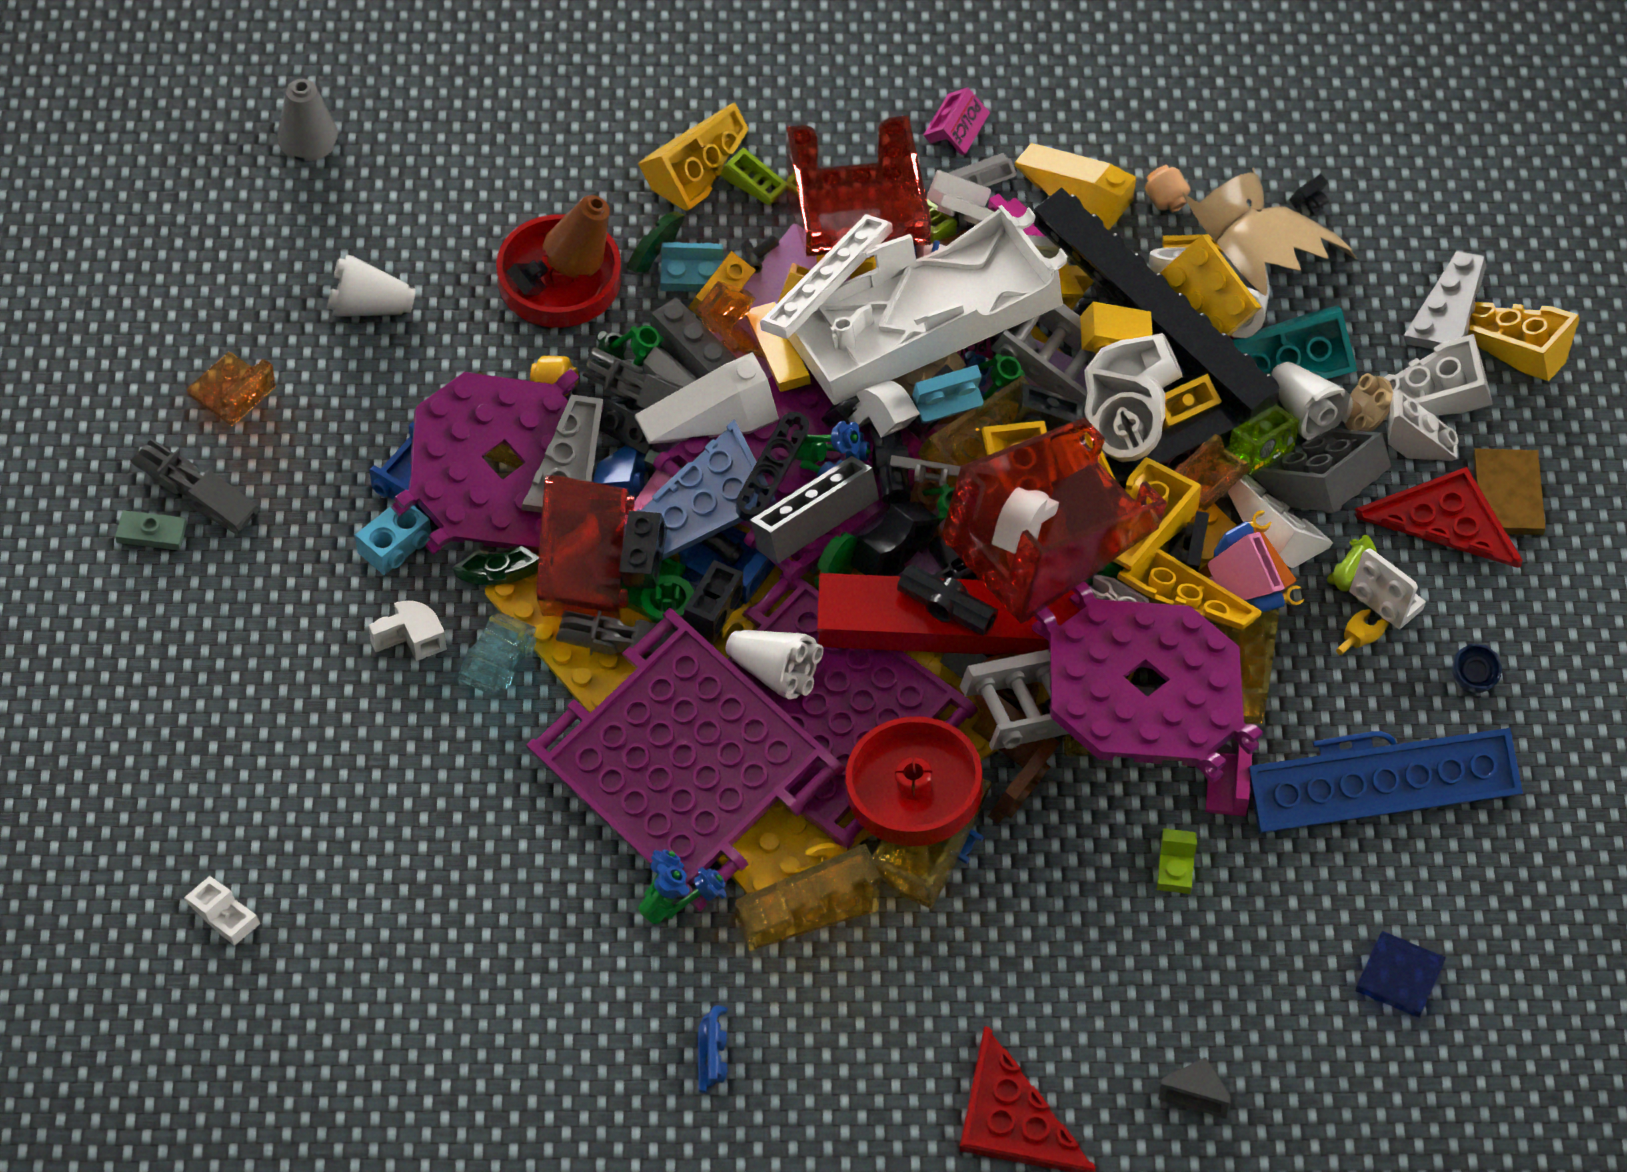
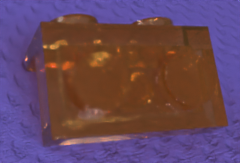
M1215 434L1207 442H1204L1185 462L1181 463L1175 472L1201 484L1199 508L1206 511L1249 472V467L1246 461L1226 450L1223 446L1222 438Z

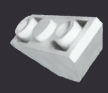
M1399 389L1394 391L1387 417L1388 445L1408 459L1456 460L1458 444L1456 432Z

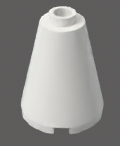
M1292 362L1279 364L1273 369L1271 375L1276 379L1280 387L1278 398L1303 438L1309 441L1335 428L1341 421L1347 422L1353 408V399L1344 388Z

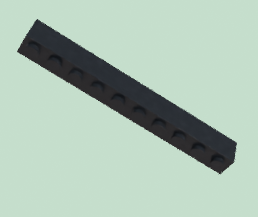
M1061 187L1034 208V214L1036 215L1034 226L1059 249L1061 248L1080 269L1120 306L1150 311L1152 335L1163 333L1175 357L1196 376L1201 377L1208 374L1219 397L1249 425H1252L1278 403L1280 387L1276 379L1272 375L1262 372L1249 354H1243L1234 346L1232 339L1227 334L1220 333L1213 327L1210 319L1204 313H1198L1190 305L1185 295L1176 293L1162 274L1153 272L1140 254L1129 250L1118 234H1112L1105 228L1102 220L1096 214H1090L1083 207L1078 197L1074 194H1068Z

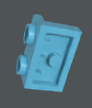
M662 243L661 291L700 292L724 261L723 244Z
M978 365L916 382L912 396L920 413L919 416L922 423L926 424L983 406L984 402L978 387L982 377Z

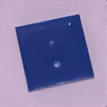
M1381 931L1355 991L1420 1018L1444 966L1446 957Z

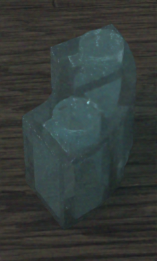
M504 613L491 615L478 641L467 650L457 680L490 695L498 693L501 689L507 690L524 656H529L535 647L536 638L533 636L537 627Z

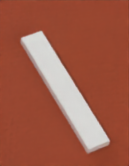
M866 214L760 321L761 330L788 339L867 258L865 253L875 249L876 245L881 244L893 232L892 223Z

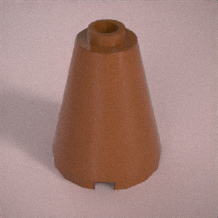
M595 195L583 197L546 235L543 243V252L544 250L546 251L548 263L559 273L572 278H578L579 275L588 274L587 277L600 269L604 259L610 208L605 200Z

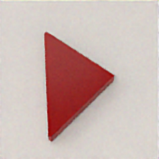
M1468 467L1355 508L1354 515L1356 519L1509 566L1522 567L1523 560Z
M984 1026L959 1151L1065 1172H1095L1096 1166L1087 1159L1074 1137L1064 1124L1058 1121L1035 1086L1029 1083L1010 1053L994 1037L990 1027Z

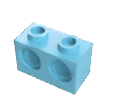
M390 506L355 534L357 553L380 573L385 575L391 569L402 565L406 557L416 549H421L425 546L431 534L430 519L415 506H412L400 517Z

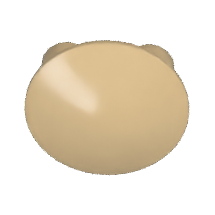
M1370 373L1364 374L1359 379L1358 385L1350 394L1353 399V408L1349 419L1345 423L1347 429L1372 432L1385 420L1390 411L1393 396L1392 386L1387 379L1381 376H1373Z

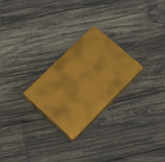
M1474 448L1475 481L1506 533L1544 535L1546 527L1538 450Z

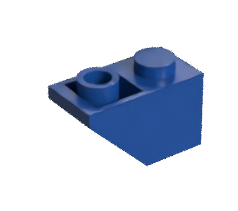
M625 445L597 464L592 485L600 509L632 506L645 487L644 475L645 472L649 471L644 462L647 454H643Z

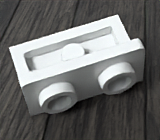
M940 170L936 172L926 197L938 204L936 210L954 216L955 211L964 214L963 220L976 225L994 213V211L985 207L991 193L989 188Z

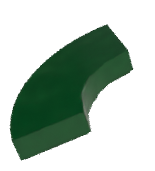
M674 211L660 218L655 223L658 228H653L648 235H644L628 261L627 268L635 273L649 272L653 262L661 252L662 243H673L685 215Z
M520 546L503 554H486L477 550L454 566L453 571L457 578L469 583L500 585L527 578L537 573L538 569L544 566V563L540 557L525 547Z

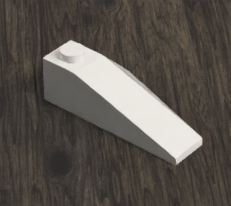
M1474 334L1443 342L1434 347L1435 352L1421 360L1416 358L1408 363V368L1396 375L1389 374L1384 377L1390 382L1393 392L1399 389L1435 416L1465 413L1493 405Z
M753 352L722 365L635 414V419L649 444L685 441L690 437H719L720 434L727 430L726 426L734 419L742 434H750L779 420L768 379Z
M1216 461L1214 467L1242 521L1251 522L1253 515L1257 511H1265L1264 515L1256 518V522L1260 526H1265L1272 522L1269 529L1263 533L1288 567L1294 568L1331 547L1333 542L1305 518L1300 520L1287 512L1290 508L1287 504L1268 494H1264L1266 489L1238 467Z

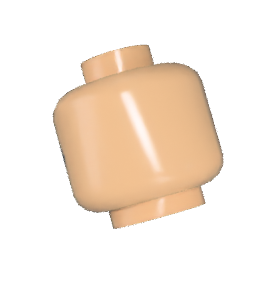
M1163 165L1147 176L1148 182L1146 183L1145 191L1158 210L1170 209L1171 212H1175L1187 204L1182 193L1184 192L1186 195H1189L1190 186L1179 169Z

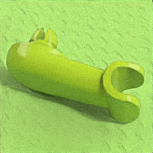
M1363 535L1360 540H1350L1351 550L1343 561L1335 566L1334 572H1331L1327 577V582L1331 585H1336L1342 592L1350 590L1362 553L1368 548L1377 553L1376 547L1368 535Z

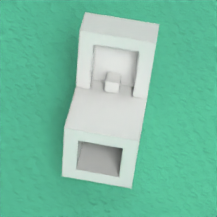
M883 381L856 393L860 402L855 405L857 410L848 420L850 423L856 422L859 427L867 425L872 421L882 438L906 428L920 413L909 394L901 385L894 381Z
M1020 487L1016 488L1001 510L992 544L1019 556L1036 547L1041 523L1056 515L1059 502L1048 498L1049 496L1042 491H1027Z
M420 602L394 603L395 615L379 618L374 623L368 625L370 641L375 652L406 641L415 660L418 661L447 650L445 631L437 615L431 608Z

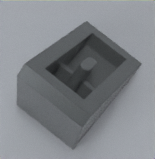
M1205 1057L1163 1077L1158 1100L1226 1119L1231 1096Z

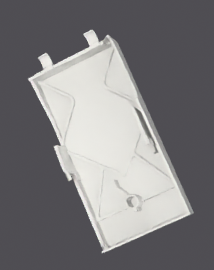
M1000 205L997 211L946 247L918 259L915 256L911 234L876 245L875 249L866 252L867 258L875 256L876 268L843 282L788 338L833 405L857 396L856 393L883 381H891L1062 306L1059 269L1066 264L1068 256L1061 248L1053 258L1049 259L1042 256L1023 231V229L1031 226L1035 221L1036 215L1028 207L1026 213L1017 218L1012 217Z

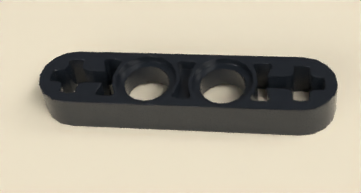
M789 412L781 418L738 495L735 508L737 515L742 520L751 522L752 518L767 510L806 440L809 421L803 414ZM797 424L799 430L794 431L790 441L786 438L789 427ZM783 448L788 452L789 456L784 460H777L771 455L772 449ZM761 473H768L774 478V483L764 486L758 483L756 477ZM755 492L759 495L756 507L753 506L751 510L746 509V504L751 502Z

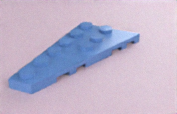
M735 419L726 426L727 430L716 440L712 439L705 446V450L693 462H688L652 496L653 499L645 507L637 510L662 513L667 526L662 560L744 521L736 513V502L741 489L757 462ZM763 473L756 477L758 483L769 486ZM754 492L751 502L746 504L745 508L751 510L753 506L756 507L759 495ZM773 497L768 508L777 503L775 497ZM627 523L618 532H613L586 558V562L600 590L622 580L619 567Z

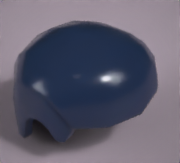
M1471 643L1456 653L1453 658L1451 672L1456 684L1464 691L1483 693L1489 691L1499 682L1502 664L1498 654L1487 645Z

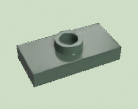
M122 510L115 535L116 543L180 551L187 521L184 517Z

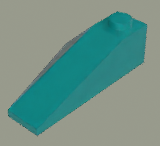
M1339 305L1259 329L1253 336L1248 338H1232L1234 346L1243 354H1249L1254 359L1257 367L1265 374L1271 375L1277 365L1285 362H1292L1324 379L1357 371L1345 319Z

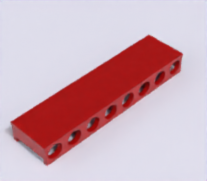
M819 573L818 644L830 648L964 654L983 653L987 655L1017 653L1024 655L1049 649V641L1031 629L1032 625L1038 621L1034 617L1036 611L1043 606L1047 607L1055 616L1057 624L1061 626L1081 610L1069 600L1075 594L1071 590L1073 584L956 579L967 588L970 595L998 609V616L993 627L987 635L982 636L954 620L942 622L934 618L928 612L926 605L897 590V583L901 578L899 576Z

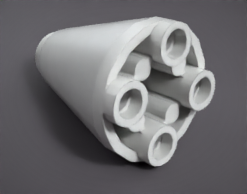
M346 254L344 259L339 258L337 260L334 278L339 279L337 290H331L327 305L328 309L333 310L334 316L402 315L403 312L411 313L416 289L408 288L409 284L352 255Z
M755 630L734 631L726 644V653L732 657L733 661L777 694L787 699L797 698L800 694L804 696L810 694L814 686L813 675L817 663L822 659L824 652L822 645L817 644L813 637L804 633Z

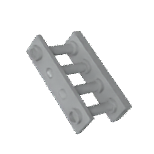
M1063 304L1021 323L1014 334L1005 330L990 349L997 354H1001L1002 357L1011 356L1017 359L1025 375L1044 390L1083 402V419L1086 420L1087 390L1074 380L1088 360L1092 361L1096 354L1093 351L1082 350L1080 316ZM1037 321L1052 332V335L1039 353H1036L1023 343ZM1062 341L1078 352L1064 373L1048 362Z
M1049 649L967 666L960 684L964 696L982 695L997 723L989 744L991 750L1000 748L1011 749L1019 744L1069 734L1050 717V714H1040L1025 685L1034 682L1043 683L1051 698ZM1013 689L1027 719L1011 722L996 690Z

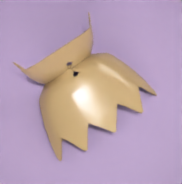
M1254 167L1252 168L1253 173L1249 172L1230 179L1213 190L1199 203L1184 192L1182 193L1205 231L1219 245L1241 274L1263 295L1268 294L1265 263L1301 271L1294 248L1328 259L1321 239H1324L1357 260L1352 249L1337 234L1308 217L1287 207L1274 206L1264 208L1263 188ZM1247 199L1251 201V208L1247 204Z

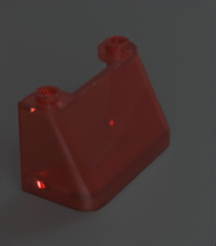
M546 475L537 574V601L542 616L562 617L564 610L597 616L598 611H601L602 616L621 619L622 608L627 609L628 589H622L619 567L624 543L625 521L628 519L629 510L634 511L635 497L634 495H629L628 489L564 476Z

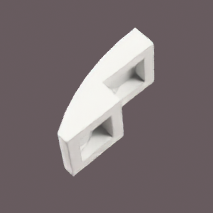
M211 876L184 897L186 902L211 927L234 946L260 924L256 914L236 901L231 890Z

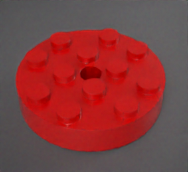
M565 214L541 216L518 226L503 241L496 260L498 289L505 304L522 319L548 328L576 326L596 318L613 303L621 285L620 252L614 239L608 232L603 263L600 269L592 276L587 277L588 274L579 275L578 278H572L559 273L550 266L547 261L548 255L545 250L543 252V243L548 232ZM533 260L537 263L542 260L549 269L540 278L546 285V288L539 295H524L506 271L514 263L529 264Z
M911 716L893 719L880 724L858 741L846 765L847 797L853 815L872 835L896 845L924 846L943 841L962 830L974 817L981 803L983 795L982 764L974 744L959 729L938 719ZM912 780H915V790H913Z

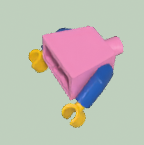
M1260 510L1253 515L1251 522L1245 521L1224 533L1214 550V558L1208 562V567L1212 574V577L1208 579L1264 613L1282 608L1285 603L1291 606L1303 603L1304 599L1295 602L1290 598V592L1293 589L1301 588L1300 586H1290L1283 594L1280 592L1285 587L1260 534L1266 532L1272 522L1265 526L1258 525L1256 518L1261 517L1265 513V511Z

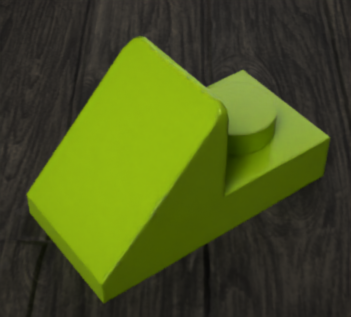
M1162 828L1157 890L1191 894L1194 857L1197 847L1196 832Z

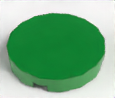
M842 532L841 537L836 536L832 538L818 561L817 568L821 570V573L851 574L854 569L852 561L857 538L847 532ZM815 576V587L819 590V577Z

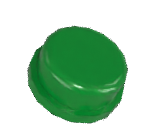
M660 576L656 589L643 588L641 595L642 608L651 622L658 624L664 618L662 614L669 608L673 609L684 619V608L693 595L694 588L687 580L680 576Z

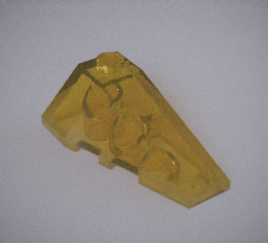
M983 779V795L979 808L971 821L958 833L943 841L924 846H903L881 840L869 861V866L900 896L932 909L954 868L991 788V782Z

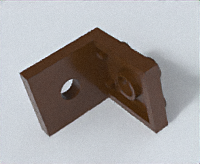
M998 695L1011 722L1027 719L1023 713ZM987 705L971 729L990 743L997 723ZM1051 737L1019 744L1011 749H999L1023 769L1006 789L987 817L996 824H999L1005 815L1009 818L1015 815L1025 799L1033 792L1051 767L1046 762L1060 744L1058 740Z

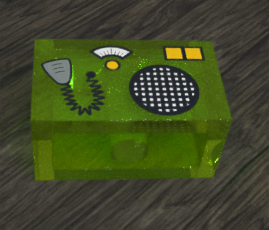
M1275 404L1232 430L1227 459L1249 475L1256 473L1294 450L1299 420Z

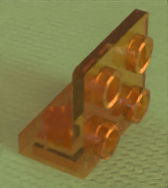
M717 281L695 309L704 318L701 321L702 324L711 332H718L724 338L721 341L722 344L733 353L740 351L747 355L753 352L755 356L764 358L758 343L738 324V321L749 313L751 305L756 298L748 290Z
M228 352L187 388V394L226 423L234 426L276 388L273 365L263 358L255 366H250L232 352Z

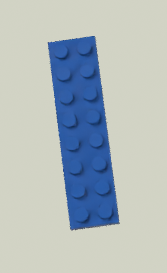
M1510 728L1251 765L1248 767L1259 834L1523 794Z

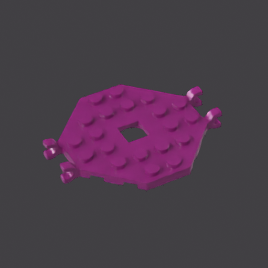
M572 369L565 372L554 384L463 372L416 406L413 420L414 433L411 449L409 490H404L395 496L394 500L396 502L392 504L391 508L400 517L417 503L439 527V529L429 535L428 538L430 540L425 544L433 555L451 541L464 543L465 540L481 542L483 546L509 549L510 546H523L531 552L540 553L583 522L584 518L522 510V503L526 495H528L535 474L541 466L545 452L555 435L557 425L568 403L564 395L575 388L574 383L579 380V376ZM501 444L508 446L523 462L522 466L503 480L482 458ZM592 482L587 514L591 513Z
M1080 579L1072 585L1071 590L1075 594L1069 598L1081 610L1076 615L1059 626L1055 616L1047 607L1043 606L1035 612L1034 617L1038 621L1032 625L1031 629L1049 641L1050 717L1099 760L1113 761L1114 757L1134 758V762L1162 764V760L1182 761V766L1197 767L1210 782L1214 783L1222 777L1223 772L1220 768L1227 761L1224 757L1215 753L1216 750L1232 738L1249 755L1259 748V743L1256 740L1262 736L1263 731L1253 724L1246 725L1244 723L1240 648L1191 606L1096 599L1090 586ZM1138 667L1153 669L1166 680V683L1147 697L1125 677Z

